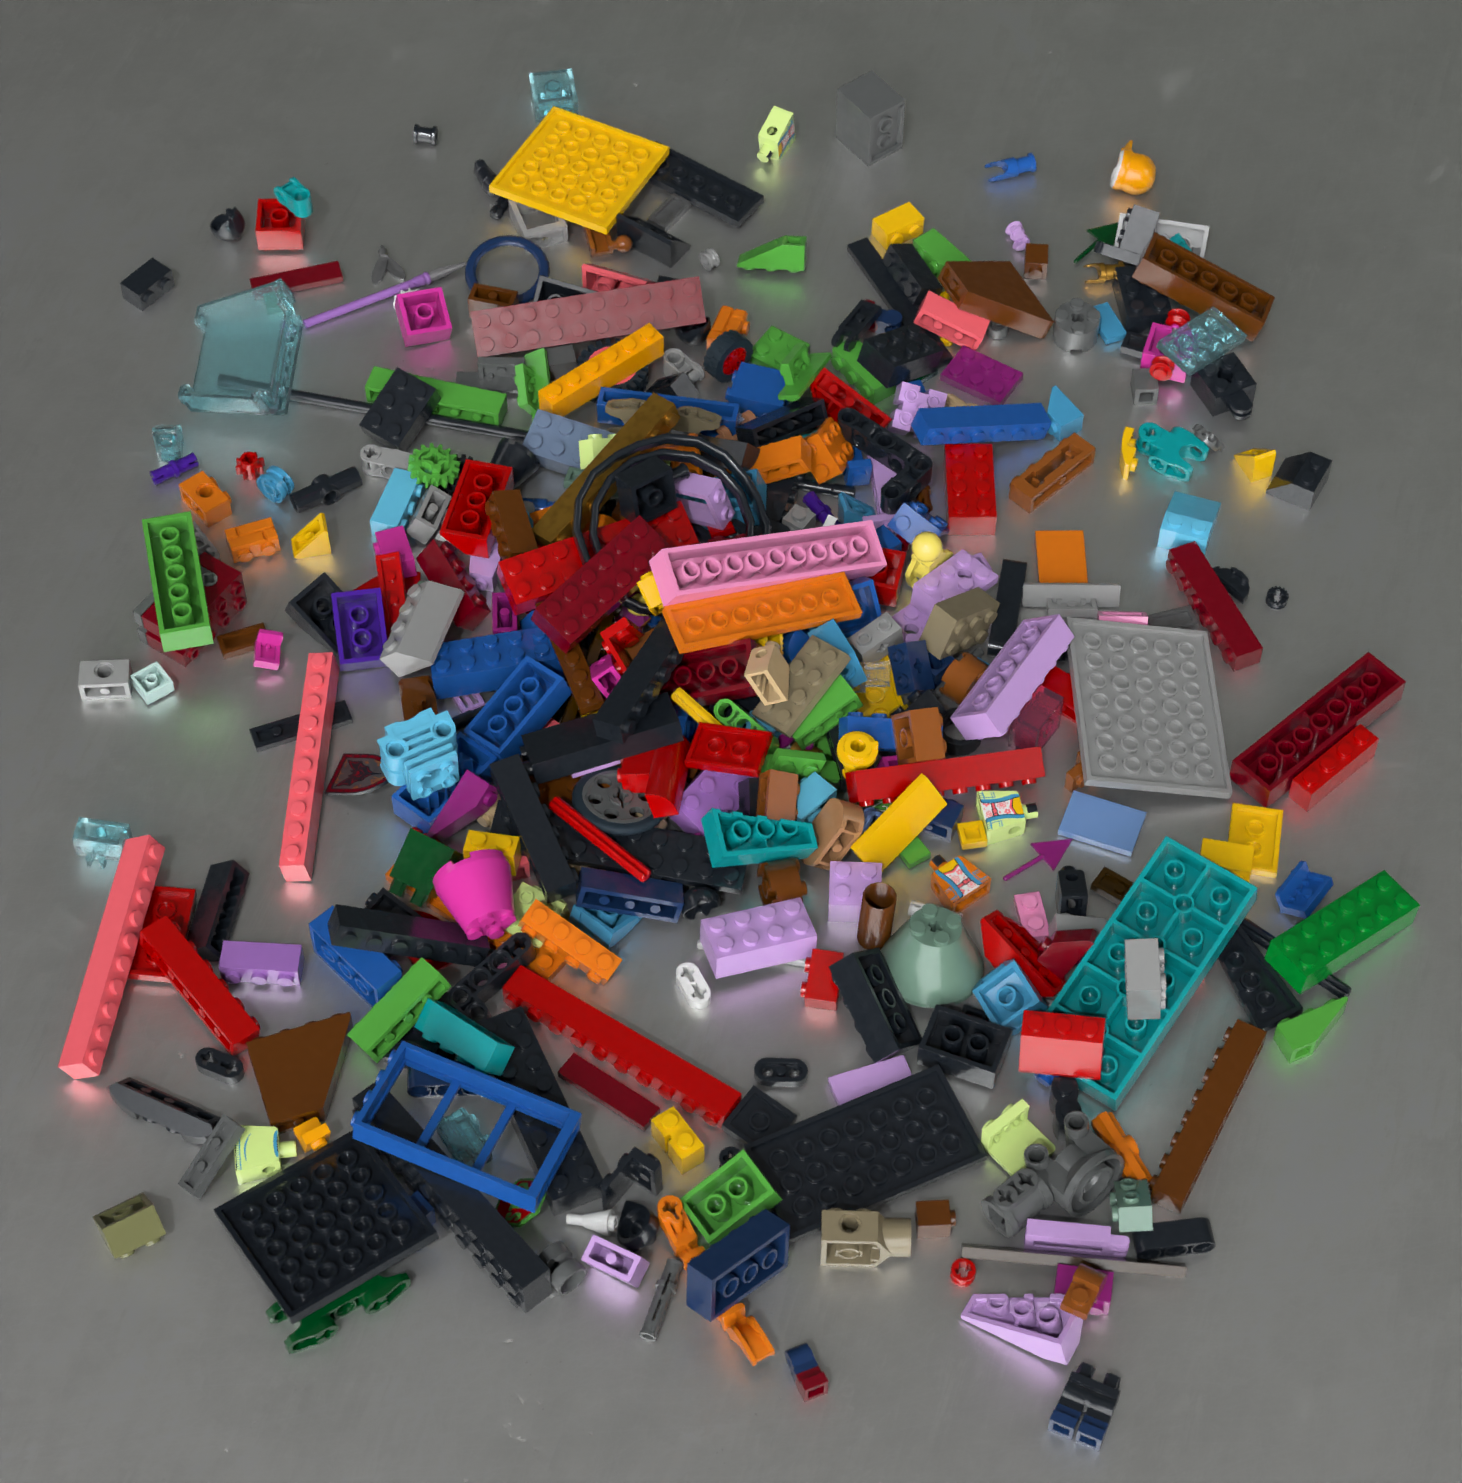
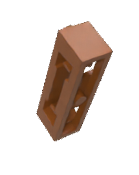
M1073 433L1068 438H1064L1052 451H1047L1042 459L1032 463L1020 476H1015L1011 480L1009 499L1030 514L1094 463L1096 448L1076 433Z

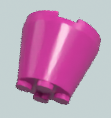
M483 849L470 852L469 858L455 864L449 861L435 874L433 885L437 896L460 925L469 940H475L481 936H489L490 939L500 938L504 935V930L516 921L511 866L502 851Z

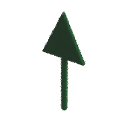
M1118 222L1086 230L1097 240L1075 258L1074 263H1078L1093 250L1097 241L1114 246Z

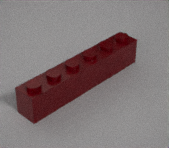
M1196 541L1169 549L1166 568L1177 580L1179 590L1187 596L1189 605L1197 612L1201 625L1207 628L1213 644L1217 645L1222 652L1224 662L1229 664L1233 671L1260 663L1263 651L1262 645Z

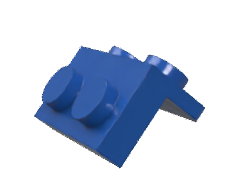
M1301 860L1275 893L1281 913L1304 919L1308 918L1334 883L1330 876L1310 872L1307 862Z

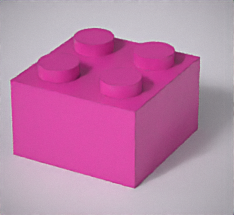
M442 287L397 294L395 310L405 347L450 340L452 325Z

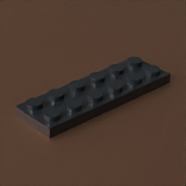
M671 148L670 154L648 181L671 194L675 193L691 201L692 205L737 228L764 202V195Z

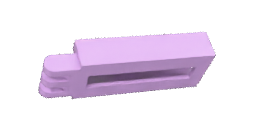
M1027 1218L1024 1237V1249L1122 1258L1127 1256L1130 1239L1127 1236L1112 1235L1111 1226Z

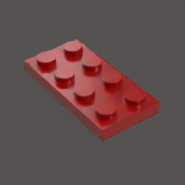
M154 886L142 929L167 915L172 923L176 922L180 926L183 936L187 940L197 897L196 889ZM138 941L127 979L171 983Z

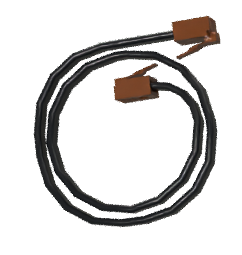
M664 433L636 441L614 452L590 471L574 502L572 535L581 562L584 565L591 557L581 532L582 504L594 480L618 461L636 452L664 444L695 447L720 460L741 483L744 490L724 467L695 452L662 448L633 456L606 477L592 503L589 541L594 555L602 549L597 534L599 507L610 486L616 481L615 475L655 455L661 460L691 463L721 479L724 486L737 500L746 526L745 537L754 536L755 520L745 492L754 506L762 529V535L771 534V524L758 490L749 475L728 451L699 436ZM631 597L621 604L638 614L653 615L647 604ZM651 617L640 626L641 630L650 622ZM654 628L645 632L644 636L639 638V642L636 645L624 648L631 662Z

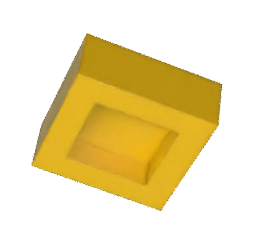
M982 820L957 823V833L962 850L987 847L988 840Z

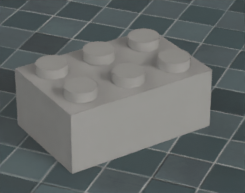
M1158 938L1125 940V984L1128 1020L1160 1019L1161 1009H1166L1164 948H1158Z

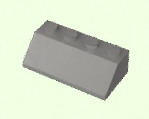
M1120 213L1115 240V246L1119 248L1121 243H1118L1117 240L1121 229L1126 230L1128 221L1124 220L1126 213ZM1158 218L1154 232L1167 239L1180 233L1193 253L1202 258L1205 256L1210 226Z
M426 581L421 584H415L408 590L407 599L399 610L400 614L397 621L391 627L392 632L384 643L383 651L379 658L398 677L434 664L463 598L464 592L461 589Z

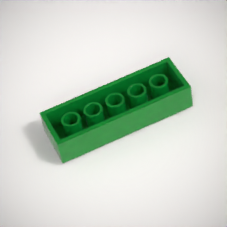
M1383 870L1272 939L1264 959L1301 995L1326 979L1329 975L1334 974L1411 925L1420 904Z

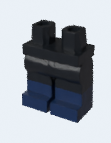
M1082 1362L1076 1372H1071L1059 1402L1049 1419L1048 1430L1072 1440L1082 1414L1085 1413L1077 1430L1075 1442L1100 1451L1119 1400L1121 1378L1112 1373H1106L1103 1383L1093 1380L1096 1368Z

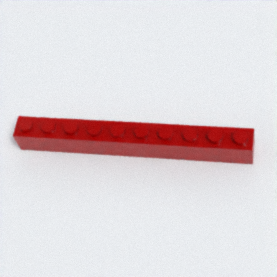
M522 965L518 967L502 987L503 1000L508 1007L514 1009L522 1006L524 1013L533 1022L544 1024L555 1035L561 1034L569 1039L574 1046L578 1048L583 1047L590 1051L596 1059L600 1061L605 1060L612 1064L618 1072L622 1074L627 1073L636 1078L637 1082L642 1086L653 1088L658 1091L661 1097L666 1100L675 1101L688 1113L697 1114L710 1126L721 1128L723 1122L742 1100V1093Z

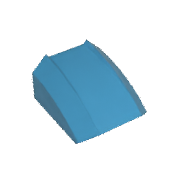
M575 904L572 907L569 922L605 948L610 949L627 935L642 917L577 907Z
M1015 959L1001 963L982 977L972 989L991 1023L1012 1029L1011 1036L1019 1034L1022 1030L1024 1010L1046 1012L1048 1008L1033 983Z

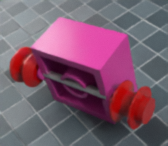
M1174 308L1168 312L1165 325L1152 323L1142 353L1140 368H1150L1151 376L1157 380H1172L1184 383L1194 355L1198 333L1187 330L1188 323L1190 322L1189 313L1183 309Z

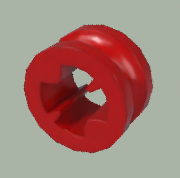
M966 1258L955 1260L950 1271L952 1282L960 1287L971 1285L976 1274L974 1263ZM960 1268H965V1272L969 1271L966 1277H961V1273H959Z

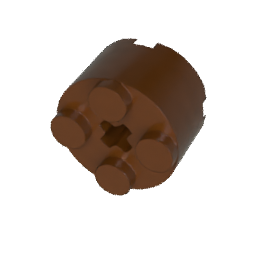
M785 858L758 864L757 877H762V885H758V890L763 906L801 897L803 902V896L807 895V886L804 880H800V863L798 858Z

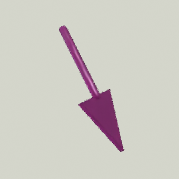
M1073 839L1031 843L1030 845L1039 856L1005 875L1003 880H1009L1042 859L1054 871Z

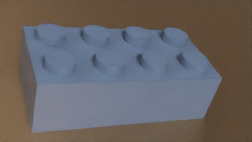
M537 409L522 445L537 458L534 461L535 464L540 463V467L566 475L569 467L580 468V440L588 439L590 434H602V438H608L607 435L615 433Z

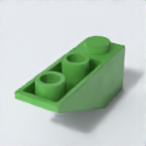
M784 235L739 255L737 267L745 270L758 268L766 269L767 271H804L807 261V236Z
M1346 996L1338 1000L1335 998L1331 999L1319 1008H1309L1302 1012L1301 1015L1292 1019L1285 1018L1277 1024L1273 1039L1289 1064L1314 1053L1343 1015L1348 1001Z

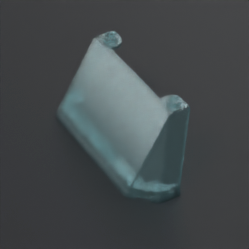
M281 278L256 288L201 304L197 307L194 322L197 328L204 333L193 388L188 384H183L178 391L180 402L185 404L191 412L284 416L288 413L303 321L301 316H296L293 304L296 303L294 294Z

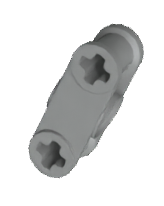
M374 444L365 445L360 450V457L363 460L362 470L369 476L389 479L394 468L408 469L409 455H413V453L380 447Z

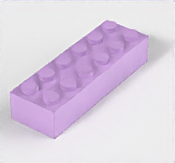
M1060 614L1026 619L1021 622L950 717L965 740L1001 737L1008 731L1009 725L1020 715V710L1032 698L1034 691L1044 682L1045 676L1056 666V661L1068 649V645L1075 637Z

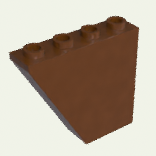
M946 261L937 278L960 310L1040 339L1045 338L1054 323L1010 261Z
M350 1012L334 1014L324 1020L310 1021L300 1027L283 1029L276 1034L266 1037L260 1036L246 1042L270 1126L277 1127L279 1135L293 1131L294 1127L313 1117H317L319 1122L326 1121L351 1040L347 1035L353 1029Z

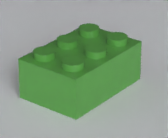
M743 1149L681 1197L680 1200L687 1215L706 1241L712 1245L726 1237L732 1230L743 1225L750 1217L757 1215L764 1209L769 1211L782 1201V1198Z

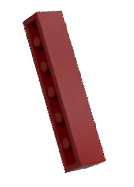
M166 915L140 930L139 944L225 1050L234 1057L246 1050V1042L259 1037L260 1025L255 1017H250L247 1014L242 1001L238 997H233L229 992L227 983L214 974L209 961L203 960L200 957L195 944L190 940H186L180 926L176 922L172 923Z

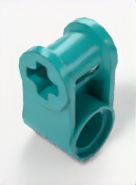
M295 177L290 178L289 182L281 187H274V194L277 200L295 216L306 218L313 213L310 191Z

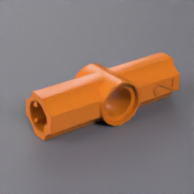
M1105 1111L1091 1120V1126L1096 1135L1122 1156L1124 1160L1123 1179H1147L1149 1184L1152 1176L1139 1157V1149L1131 1135L1125 1134L1113 1113Z

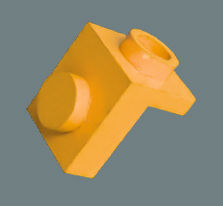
M313 1117L293 1129V1133L305 1153L312 1149L313 1151L319 1150L327 1145V1141L330 1139L331 1131L327 1124L321 1125L317 1117Z

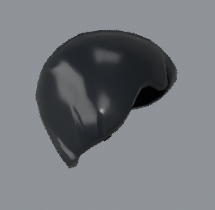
M236 207L233 209L227 208L226 214H220L211 221L210 229L214 236L221 240H236L244 232L245 220Z
M705 316L706 324L674 329L677 337L690 346L703 344L711 330L710 317Z

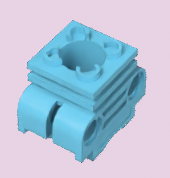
M428 708L409 720L395 722L384 727L385 736L377 739L381 756L380 768L390 784L394 786L406 785L413 801L419 798H426L433 792L442 788H449L460 781L456 726L447 710L435 715L432 708Z

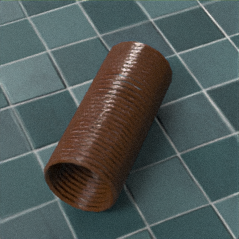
M872 883L863 892L857 940L867 950L878 947L881 950L884 943L891 937L897 894L886 883Z

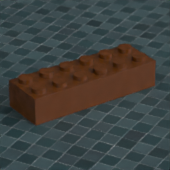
M1154 232L1144 248L1132 275V278L1157 290L1160 294L1168 296L1179 304L1194 310L1201 316L1207 317L1253 342L1264 326L1275 299L1271 294Z

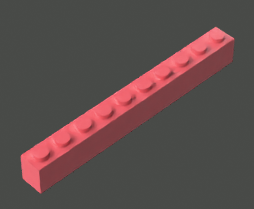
M333 652L308 654L279 867L286 882L311 881L340 670Z
M151 835L129 838L124 843L58 1064V1068L73 1079L100 1075L139 941L140 930L143 927L165 847Z

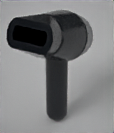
M477 160L473 173L478 178L482 189L490 197L499 196L489 192V185L497 175L488 167L484 160Z

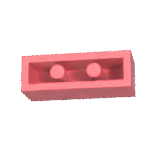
M928 291L920 304L913 323L961 347L964 345L976 351L984 338L990 320L960 310L955 303Z

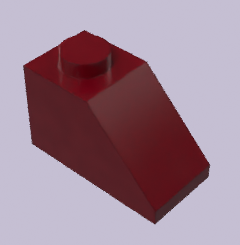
M1094 929L1055 931L1050 938L1044 937L1038 945L1037 949L1040 951L1037 961L1062 979L1094 944L1097 931Z

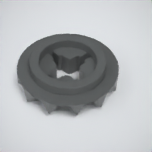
M1196 424L1192 428L1195 431L1194 435L1214 452L1217 450L1222 452L1224 450V443L1202 425Z

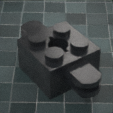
M1211 346L1198 348L1194 360L1196 365L1193 366L1190 386L1210 414L1216 416L1230 411L1237 420L1249 418L1252 414V402L1254 401L1257 383L1234 352L1219 357Z

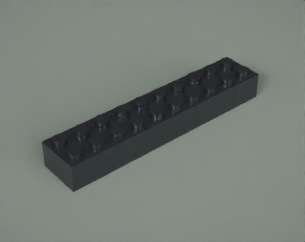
M375 1082L352 1098L354 1110H352L353 1115L356 1111H361L364 1106V1097L368 1090L373 1091L376 1086ZM390 1092L370 1124L415 1144L424 1131ZM431 1138L426 1148L447 1156ZM373 1147L380 1156L384 1154L387 1157L389 1166L396 1174L400 1172L403 1175L407 1187L413 1193L418 1190L439 1216L438 1220L447 1231L449 1229L453 1231L456 1235L455 1239L464 1250L468 1248L473 1254L472 1258L479 1268L483 1269L485 1267L494 1285L497 1288L503 1287L514 1307L520 1306L527 1313L552 1294L550 1268L479 1190Z

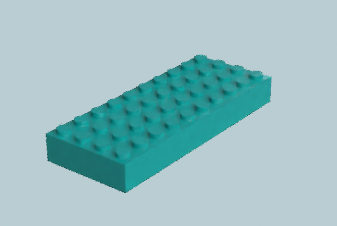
M1167 836L1164 838L1095 939L1094 944L1087 951L1046 1011L1050 1013L1105 1018L1106 1030L1100 1080L1075 1078L1079 1090L1114 1111L1118 1109L1256 902L1258 889L1256 886ZM1158 938V948H1164L1166 1009H1161L1160 1019L1128 1020L1125 984V940Z

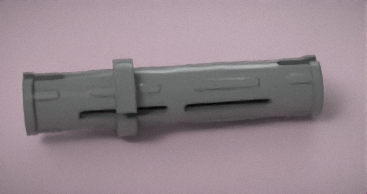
M667 1259L662 1276L656 1281V1292L642 1330L639 1333V1336L647 1341H656L671 1297L677 1292L676 1283L684 1265L677 1259Z

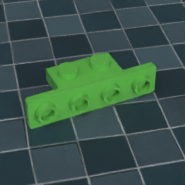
M797 343L780 364V374L784 378L785 386L778 394V399L789 402L799 400L832 358L831 352L811 353L808 355L806 343Z
M544 348L525 354V364L521 363L515 366L516 376L514 381L518 389L517 403L521 409L532 416V421L537 409H539L538 391L550 384L547 351Z
M777 748L774 755H766L760 772L761 774L769 769L798 774V779L808 778L813 772H816L827 782L838 783L840 780L836 762L826 760L824 753Z

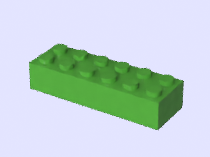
M191 511L142 519L158 627L164 652L214 644Z

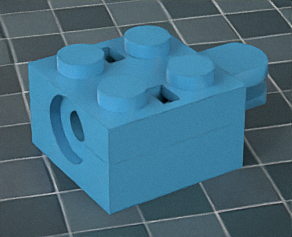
M834 619L818 626L816 629L814 627L808 628L810 631L807 633L809 638L814 635L849 655L851 660L840 674L852 689L868 680L853 648Z

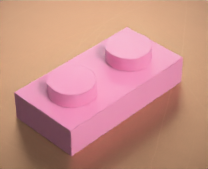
M1040 892L1014 895L1013 901L1020 925L1037 942L1042 941L1046 936L1049 937V925Z

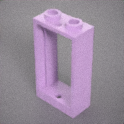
M689 473V478L674 484L676 493L704 499L707 503L704 504L676 497L677 501L681 500L690 523L723 530L733 518L735 511L721 479Z

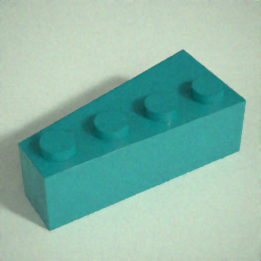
M711 808L701 819L712 868L767 863L768 861L785 858L807 859L818 848L812 823L787 819L773 820L761 815L753 817L735 811L727 813L721 812V809Z

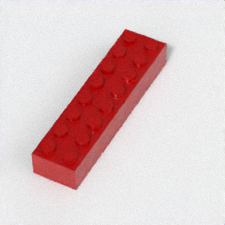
M681 500L677 501L678 508L648 522L671 547L699 544ZM623 519L599 527L597 534L602 548L631 522ZM589 531L582 533L589 555L592 558L594 553L589 541ZM570 537L499 561L497 574L516 616L534 610L536 603L542 602L578 571L583 564L574 538Z

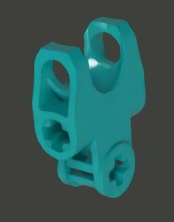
M1147 422L1142 424L1138 430L1137 451L1148 456L1150 467L1166 477L1188 482L1192 478L1194 469L1183 458H1191L1201 462L1205 461L1208 457V446L1193 433L1181 427H1173L1169 432L1155 423ZM1193 447H1197L1198 449H1200L1202 453L1198 452ZM1178 468L1182 469L1186 474L1181 473Z

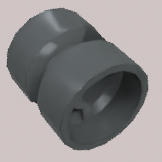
M562 1241L550 1244L538 1255L550 1268L551 1285L560 1295L574 1290L587 1275V1269L577 1258H572V1252Z

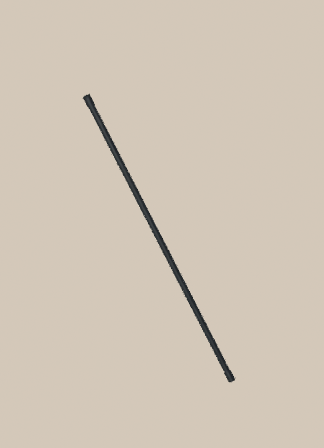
M220 376L218 379V389L237 393L244 392L366 414L373 404L248 382L226 376ZM431 414L425 422V425L499 438L506 437L524 442L528 433L527 430ZM805 479L802 485H798L797 490L814 491L815 493L829 495L833 498H838V494L843 492L854 498L856 487L824 482L818 484L817 481Z

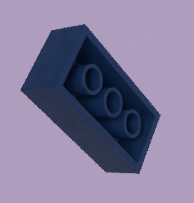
M764 1209L757 1215L750 1217L747 1222L737 1229L732 1230L726 1237L717 1243H713L699 1256L692 1258L687 1263L686 1306L712 1322L788 1267L790 1225L767 1209Z

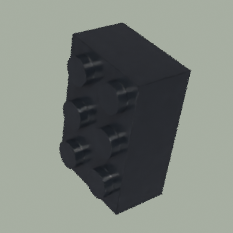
M1137 265L1115 267L1112 287L1121 322L1126 332L1132 331L1139 334H1149L1153 322L1165 325L1168 312L1172 310L1169 297L1132 278Z
M911 323L864 339L857 362L884 387L890 388L899 385L901 382H907L936 372L944 350L921 330L919 326Z
M397 367L359 426L365 435L386 447L407 452L441 400V397L436 388Z
M936 1004L918 1047L917 1064L928 1068L939 1064L943 1073L993 1089L1010 1047L1012 1029Z

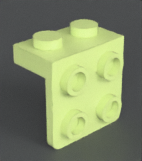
M522 882L514 894L516 921L504 931L511 935L522 932L518 924L535 899L567 921L570 918L568 904L562 899L547 904L540 887L530 886ZM531 938L535 948H540L543 945L538 939Z
M1023 1099L1015 1105L1013 1103L1009 1104L1003 1110L1001 1116L996 1120H989L982 1127L981 1144L985 1151L1010 1176L1025 1167L1024 1151L1031 1144L1037 1143L1045 1146L1048 1149L1049 1157L1055 1153V1145L1028 1120L1029 1105Z

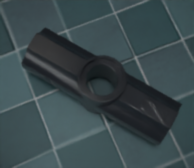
M353 466L332 476L321 474L312 481L310 486L289 494L290 501L297 513H301L321 503L329 506L336 503L341 494L363 485L362 479L356 467Z

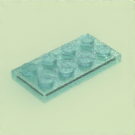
M1212 307L1159 340L1156 347L1188 376H1192L1243 343L1247 335L1218 309Z

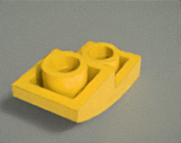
M1125 426L1119 457L1121 475L1125 480H1128L1131 471H1136L1139 461L1138 458H1135L1137 439L1133 438L1134 428Z

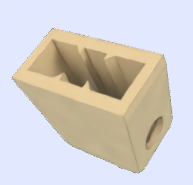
M769 641L765 646L751 650L744 676L763 704L766 706L788 701L790 668L780 652V645L777 642Z

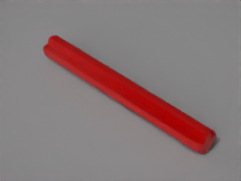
M555 796L550 801V810L639 881L645 882L650 877L651 870L563 799Z

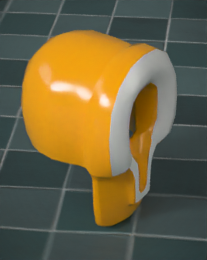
M1130 140L1120 151L1117 166L1113 169L1110 185L1114 190H1121L1131 195H1141L1152 188L1156 178V166L1148 156L1133 152V140Z

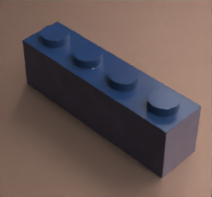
M581 866L578 876L579 882L576 883L577 907L678 923L684 905L682 883L648 878L645 882H641L633 875Z

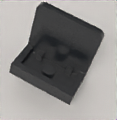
M634 1147L629 1154L625 1153L622 1155L617 1164L618 1167L612 1174L608 1173L600 1185L603 1210L612 1209L633 1183H636L657 1197L663 1189L661 1163L653 1154H646Z

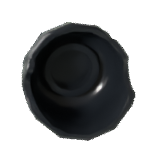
M692 887L683 894L684 905L681 914L684 919L694 920L698 912L708 916L712 908L714 909L721 905L720 897L716 890L711 887Z

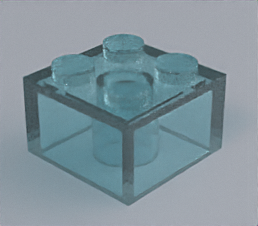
M572 69L529 73L530 95L536 123L541 122L553 106L578 114V98Z

